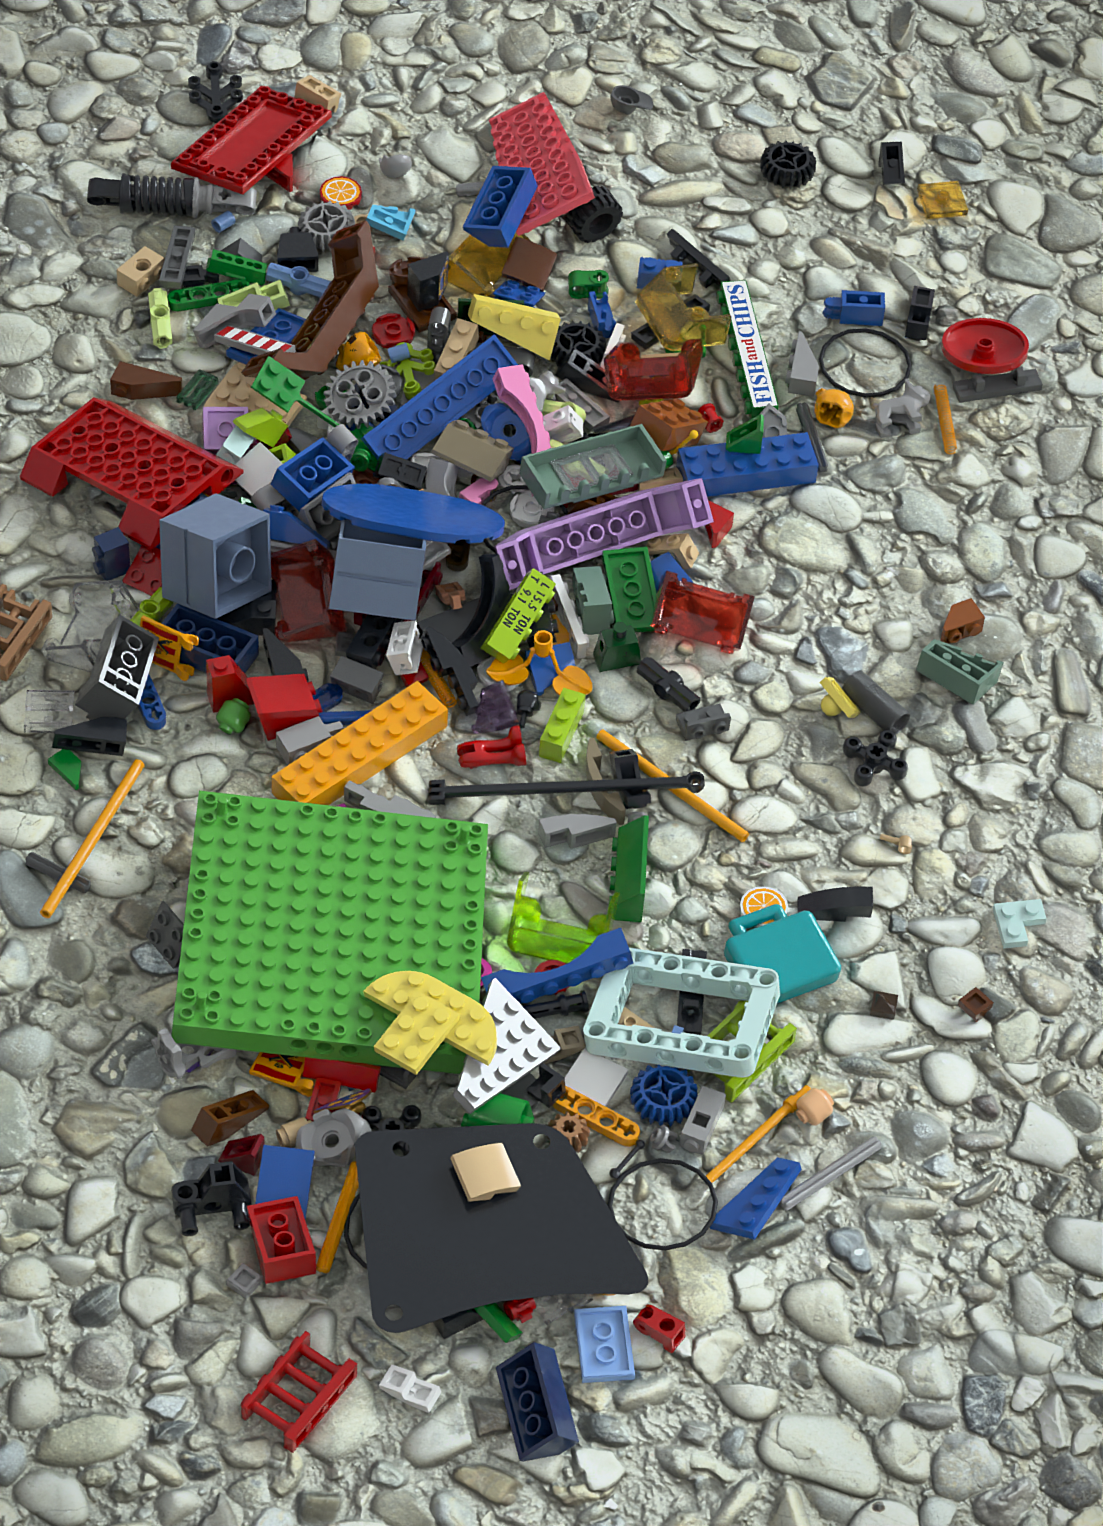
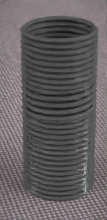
M862 670L855 671L844 682L842 686L844 692L857 707L883 730H891L897 734L907 725L910 713L866 675L865 672Z

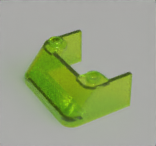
M524 872L519 879L507 936V945L513 952L545 960H559L567 964L591 946L598 935L612 931L620 893L615 892L612 896L607 914L598 913L593 915L589 920L587 929L540 919L542 912L540 902L533 897L525 896L530 872Z

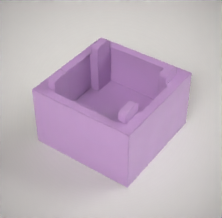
M203 407V449L216 455L236 426L233 420L247 414L248 407ZM249 447L242 456V458L249 452Z

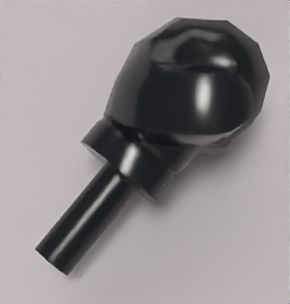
M522 690L517 695L516 713L521 715L520 728H525L526 718L532 717L533 711H539L542 702L538 700L539 697L536 692Z

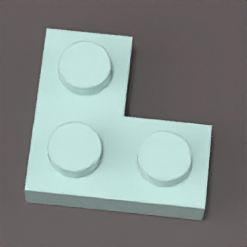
M1041 899L996 903L993 906L1003 949L1027 946L1028 937L1024 926L1041 925L1046 922Z

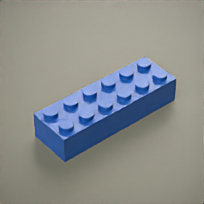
M808 432L762 438L760 454L729 452L726 450V443L679 448L676 467L683 477V482L702 478L707 497L816 483L819 466Z

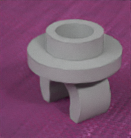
M665 1125L655 1128L650 1138L652 1147L656 1150L662 1149L670 1153L676 1146L670 1144L669 1141L675 1140L677 1134L669 1131V1128Z

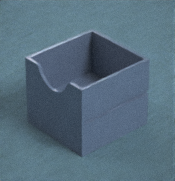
M216 493L159 520L163 598L216 619L271 592L269 513L245 504L242 505L238 501Z
M349 519L341 520L329 609L415 621L426 540L369 530L352 525Z

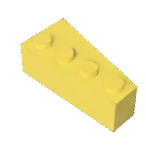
M473 294L468 312L471 321L550 361L561 320L557 313Z

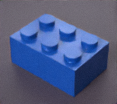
M322 437L279 466L270 485L300 512L301 508L348 472L352 473L354 466Z

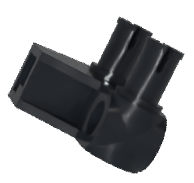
M232 1161L209 1164L198 1179L181 1181L172 1186L173 1209L175 1214L180 1216L182 1235L194 1236L198 1233L196 1215L232 1211L234 1229L244 1230L250 1227L247 1206L251 1205L248 1178ZM216 1202L221 1203L218 1207H216Z

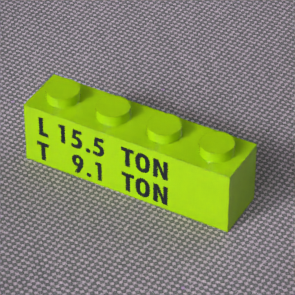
M534 568L528 571L481 649L503 664L510 659L514 660L520 651L518 647L522 640L525 641L532 632L530 629L533 621L537 622L543 614L542 606L544 603L548 604L554 596L553 588L556 583Z

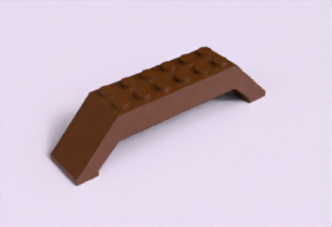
M367 220L336 231L328 243V246L331 248L334 278L290 344L295 345L296 352H284L279 348L253 357L241 372L245 377L256 378L268 356L303 380L316 374L321 375L328 369V363L337 355L338 348L347 340L346 336L356 326L355 322L364 314L365 307L374 299V293L379 287L370 224Z

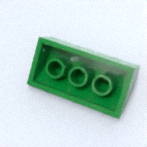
M647 815L619 827L618 837H613L612 852H616V857L612 856L611 871H615V876L610 877V891H614V896H609L608 910L613 911L612 920L642 922L649 816Z

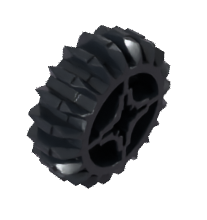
M786 140L784 143L777 141L776 144H770L768 148H765L760 159V169L763 177L767 178L768 182H773L774 186L781 185L782 189L785 186L790 189L793 186L800 188L801 184L806 185L808 181L812 180L816 172V157H814L813 151H809L808 146L803 147L802 143L796 144L794 140L792 143Z
M573 320L570 324L564 322L558 328L551 360L556 362L557 367H559L561 361L576 348L596 364L602 362L606 351L605 337H603L602 331H598L597 326L591 327L590 322L587 324H582V321L574 323Z

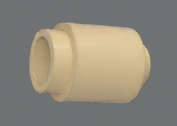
M305 1117L281 1125L280 1129L276 1130L279 1145L281 1147L295 1148L298 1130L312 1121H307Z

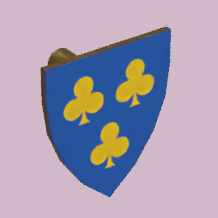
M368 1088L335 1100L314 1110V1113L324 1109L347 1108L358 1114L366 1108L362 1100L372 1093L371 1089Z

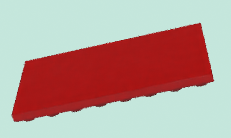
M260 86L171 162V169L243 195L332 117V111L324 108L322 105H314L306 102L304 99L289 96L285 92L274 91L268 86Z

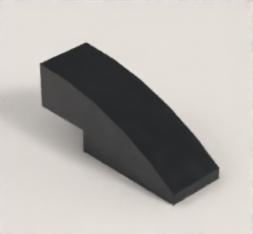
M914 286L905 337L926 341L935 289Z
M854 886L825 889L798 896L797 913L810 911L815 919L820 921L846 922L847 916L871 918L873 910V887Z

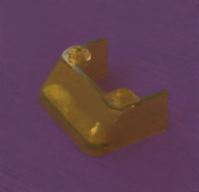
M697 263L669 266L662 269L637 294L636 305L662 346L671 351L726 343L732 316L726 314L710 317L708 312L702 307L687 308L680 297L682 294L693 292L698 270Z

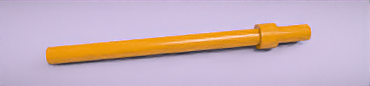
M805 1085L794 1096L790 1095L785 1099L782 1107L706 1175L710 1182L713 1183L784 1117L789 1113H794L798 1109L797 1100L811 1088Z

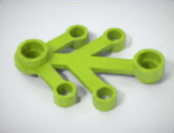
M407 343L411 358L420 359L423 362L411 361V358L398 361L401 363L395 369L399 372L400 376L404 373L406 383L404 384L403 391L405 397L411 400L422 391L420 384L414 379L412 370L423 372L425 375H432L436 365L432 361L434 356L431 349L426 348L417 351L413 349L411 344ZM391 359L379 364L393 368L398 362L392 363Z

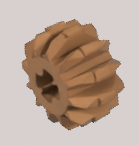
M568 1111L565 1113V1116L557 1113L555 1120H550L548 1123L549 1127L560 1131L566 1136L577 1153L581 1151V1147H586L588 1144L590 1129L587 1127L586 1119H579L578 1113L574 1116H570Z

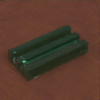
M199 369L177 395L176 402L179 404L184 402L186 407L191 405L192 409L196 411L218 384V377ZM202 377H205V378L200 382V384H198V385L195 387V385L200 381V379H201ZM194 388V391L191 393V395L189 397H186Z

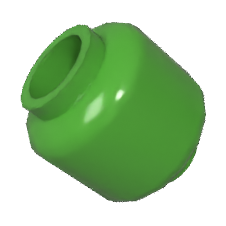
M237 698L226 700L216 715V720L220 724L219 729L229 735L232 732L241 733L251 718L250 707Z

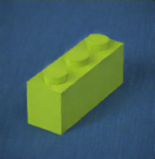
M563 688L540 738L539 757L558 763L562 762L584 713L586 694Z

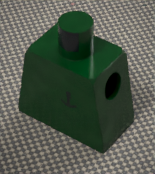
M617 622L613 628L600 632L593 651V657L599 672L636 666L641 663L639 643L633 626Z

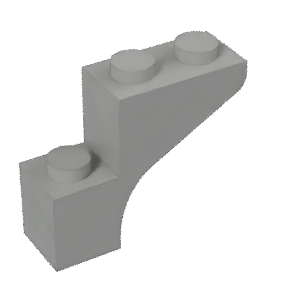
M248 294L237 307L216 304L194 328L193 332L199 347L208 348L217 343L215 342L214 335L227 325L241 329L253 326L265 327L276 315L270 297Z

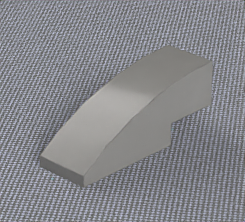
M589 814L551 816L539 819L538 835L545 848L567 842L570 849L615 837L617 822L614 818Z

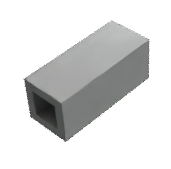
M702 1086L681 1132L679 1147L691 1153L704 1154L724 1109L726 1094Z

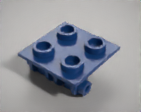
M514 280L505 281L493 292V295H495L494 299L524 300L525 306L533 308L546 294V292L540 291L537 287L522 286Z

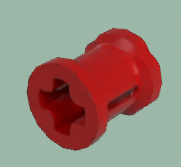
M711 403L704 404L697 411L702 415L703 419L708 421L705 429L709 433L718 431L724 423V420L716 414V408Z

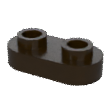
M465 539L456 541V543H447L451 549V554L446 556V566L456 572L465 570L469 563L470 544L466 543Z

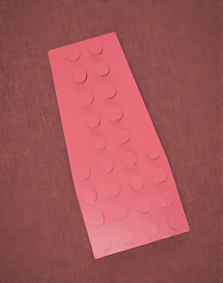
M545 92L489 119L498 166L531 168L538 185L516 230L518 236L528 233L532 229L548 223L552 219L566 214L570 210L586 204L595 198L582 161Z

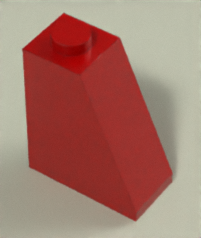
M230 655L206 660L207 696L213 713L218 712L226 700H233L234 698L243 701L248 706L254 705L246 681L248 677Z

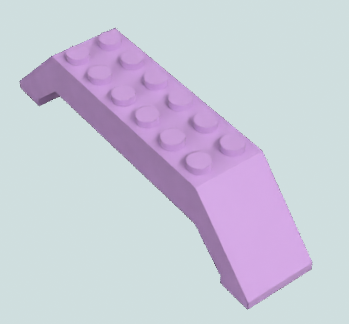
M698 478L641 490L520 530L496 544L494 548L496 554L500 555V559L503 562L505 577L510 586L509 590L517 588L526 573L533 568L546 574L600 556L603 550L621 549L663 534L694 529L714 521L703 480Z

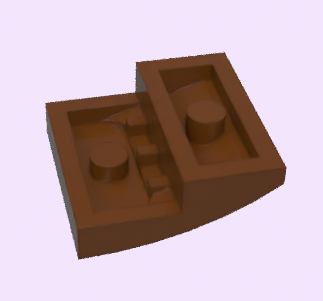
M516 236L502 270V277L522 282L523 286L537 287L543 292L557 253L537 243Z

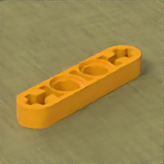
M565 1086L566 1092L560 1097L566 1096L567 1099L563 1101L558 1099L552 1105L563 1114L567 1111L570 1116L578 1113L579 1119H586L587 1127L623 1146L631 1147L639 1140L640 1128L635 1122L570 1087ZM587 1106L592 1112L583 1115L578 1111V1108ZM602 1118H610L613 1124L611 1126H603L599 1121ZM629 1131L633 1132L628 1136L624 1135V1133H628Z

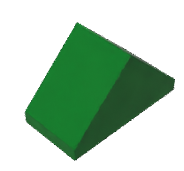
M760 414L727 432L726 450L729 452L760 454L764 416Z

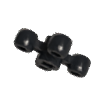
M882 731L879 734L877 743H872L868 746H864L861 740L855 736L845 739L843 744L845 756L848 758L858 757L864 762L863 765L856 768L854 773V781L857 785L861 787L868 786L872 782L873 774L880 773L883 770L889 772L891 778L895 780H902L906 777L908 772L907 762L901 758L891 759L887 755V752L895 748L897 742L896 734L893 731Z
M408 1105L402 1110V1115L399 1119L394 1117L385 1119L378 1107L368 1106L363 1110L362 1118L369 1123L371 1129L377 1131L403 1130L417 1127L421 1123L422 1113L419 1107ZM402 1141L396 1142L392 1150L400 1149L403 1152V1156H406L410 1151L409 1145Z

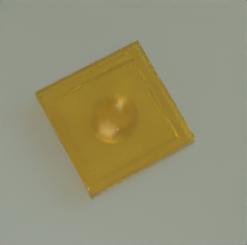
M959 181L918 184L917 191L927 219L965 216L968 214V208Z

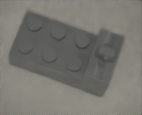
M119 615L105 629L90 679L80 688L75 706L88 713L86 718L89 720L100 717L125 719L140 703L159 637L122 615Z

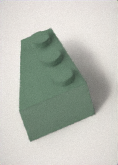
M600 566L573 568L572 586L578 617L582 621L583 634H600L602 630L610 629V624L614 623V615L610 594L607 589L606 575H603Z
M936 639L932 640L921 651L916 671L973 705L998 682L1004 662L997 660L996 663L982 659L983 655L976 653L975 656L961 652L962 648Z

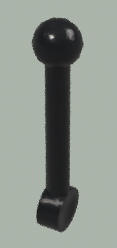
M637 1140L635 1147L618 1167L610 1170L611 1178L620 1177V1171L638 1150L645 1147L643 1140Z

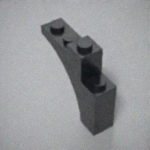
M483 554L479 556L482 582L479 603L468 627L452 642L470 667L492 657L481 647L513 594H510V586L506 580L503 562L499 554Z

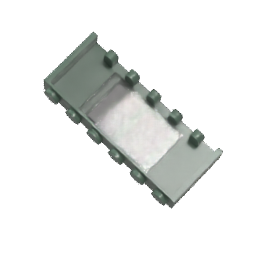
M639 424L522 456L519 474L538 504L543 509H548L569 502L576 503L633 487L637 483L664 476L667 460L644 426Z

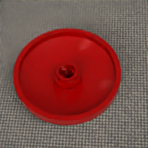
M971 318L956 322L948 327L943 334L941 347L946 359L963 370L980 374H999L1014 370L1025 362L1028 356L1029 341L1020 329L1007 322L991 318Z

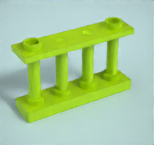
M740 1000L735 1005L733 1012L708 1035L710 1039L722 1040L729 1033L736 1037L739 1030L737 1025L743 1019L745 1013L744 1005L748 1001ZM770 1023L767 1034L772 1037V1040L767 1044H763L752 1075L744 1078L712 1073L724 1082L726 1100L732 1103L795 1042L797 1028L794 1025L788 1023L783 1029H777Z

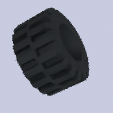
M594 186L592 191L595 198L586 204L570 210L564 216L567 224L582 242L593 243L599 239H604V237L610 235L618 227L617 225L622 220V207L608 188L606 189L604 186Z

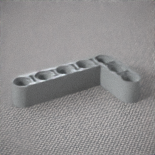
M340 424L330 432L327 441L350 462L358 440L344 424ZM270 484L260 488L251 497V502L261 511L265 508H270V505L286 508L291 504Z

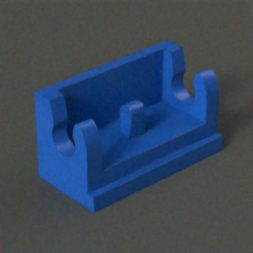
M595 291L589 292L588 311L593 327L597 326L598 331H602L603 337L611 338L617 323L613 318L608 303V295L606 292H603V298L596 300Z

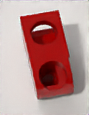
M650 1304L645 1305L633 1320V1325L639 1332L663 1344V1349L670 1353H673L686 1337L685 1322Z

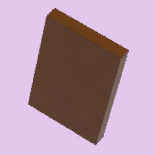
M395 283L388 286V292L404 314L414 323L418 333L428 330L431 311L436 307L448 309L451 314L450 321L457 319L456 311L444 295L437 306L419 312L407 295L408 285Z

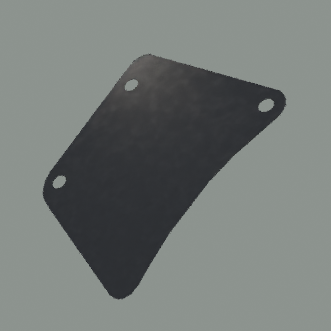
M526 1123L383 1130L367 1132L361 1135L355 1143L372 1318L382 1330L390 1333L406 1332L460 1311L501 1301L560 1294L630 1295L640 1293L648 1285L647 1272L566 1136L552 1127L544 1124ZM539 1134L548 1136L550 1139L549 1147L546 1149L537 1148L533 1143L535 1136ZM402 1141L409 1145L410 1151L406 1156H397L393 1152L392 1148L396 1142ZM502 1143L519 1180L520 1188L517 1192L494 1194L490 1200L468 1201L450 1159L451 1156L471 1148ZM388 1306H399L403 1311L402 1317L396 1321L388 1319L385 1315V1310Z

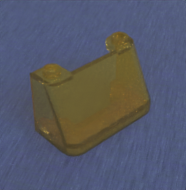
M515 233L508 248L489 247L472 235H469L449 256L448 283L472 295L477 294L489 297L495 291L493 285L502 276V270L515 237L531 240L525 234L518 236Z

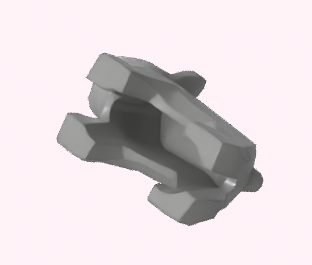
M548 370L541 373L538 378L529 377L530 387L536 395V405L541 413L545 399L557 401L555 394L566 392L565 388L559 386L558 378Z
M907 378L905 379V391L901 397L883 400L878 404L874 403L873 408L876 411L878 435L881 438L890 437L891 431L888 429V426L892 425V422L905 424L910 434L920 433L921 425L917 422L922 421V415L919 412L920 408L929 403L930 393L922 386H913Z

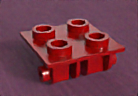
M142 545L122 582L152 596L159 587H162L161 550L156 547L150 550Z

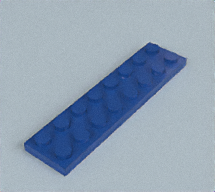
M494 334L364 435L361 440L377 460L379 455L384 452L407 460L444 431L447 424L458 420L496 390L493 377L498 368L518 364Z

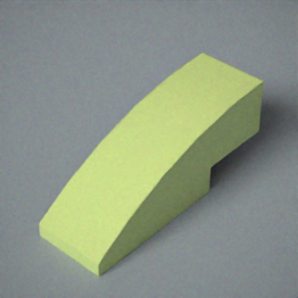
M281 280L263 287H259L258 283H254L217 298L219 304L237 307L248 294L270 297L275 310L290 306Z

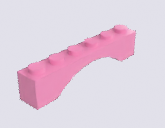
M523 364L498 368L493 377L498 397L522 420L529 434L531 454L551 448L550 436L548 431H545L543 415L541 411H538L536 395L531 390L530 378L528 373L525 372Z

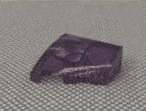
M504 680L482 688L480 693L481 701L475 712L477 720L475 725L471 726L474 734L496 732L520 724L510 690Z

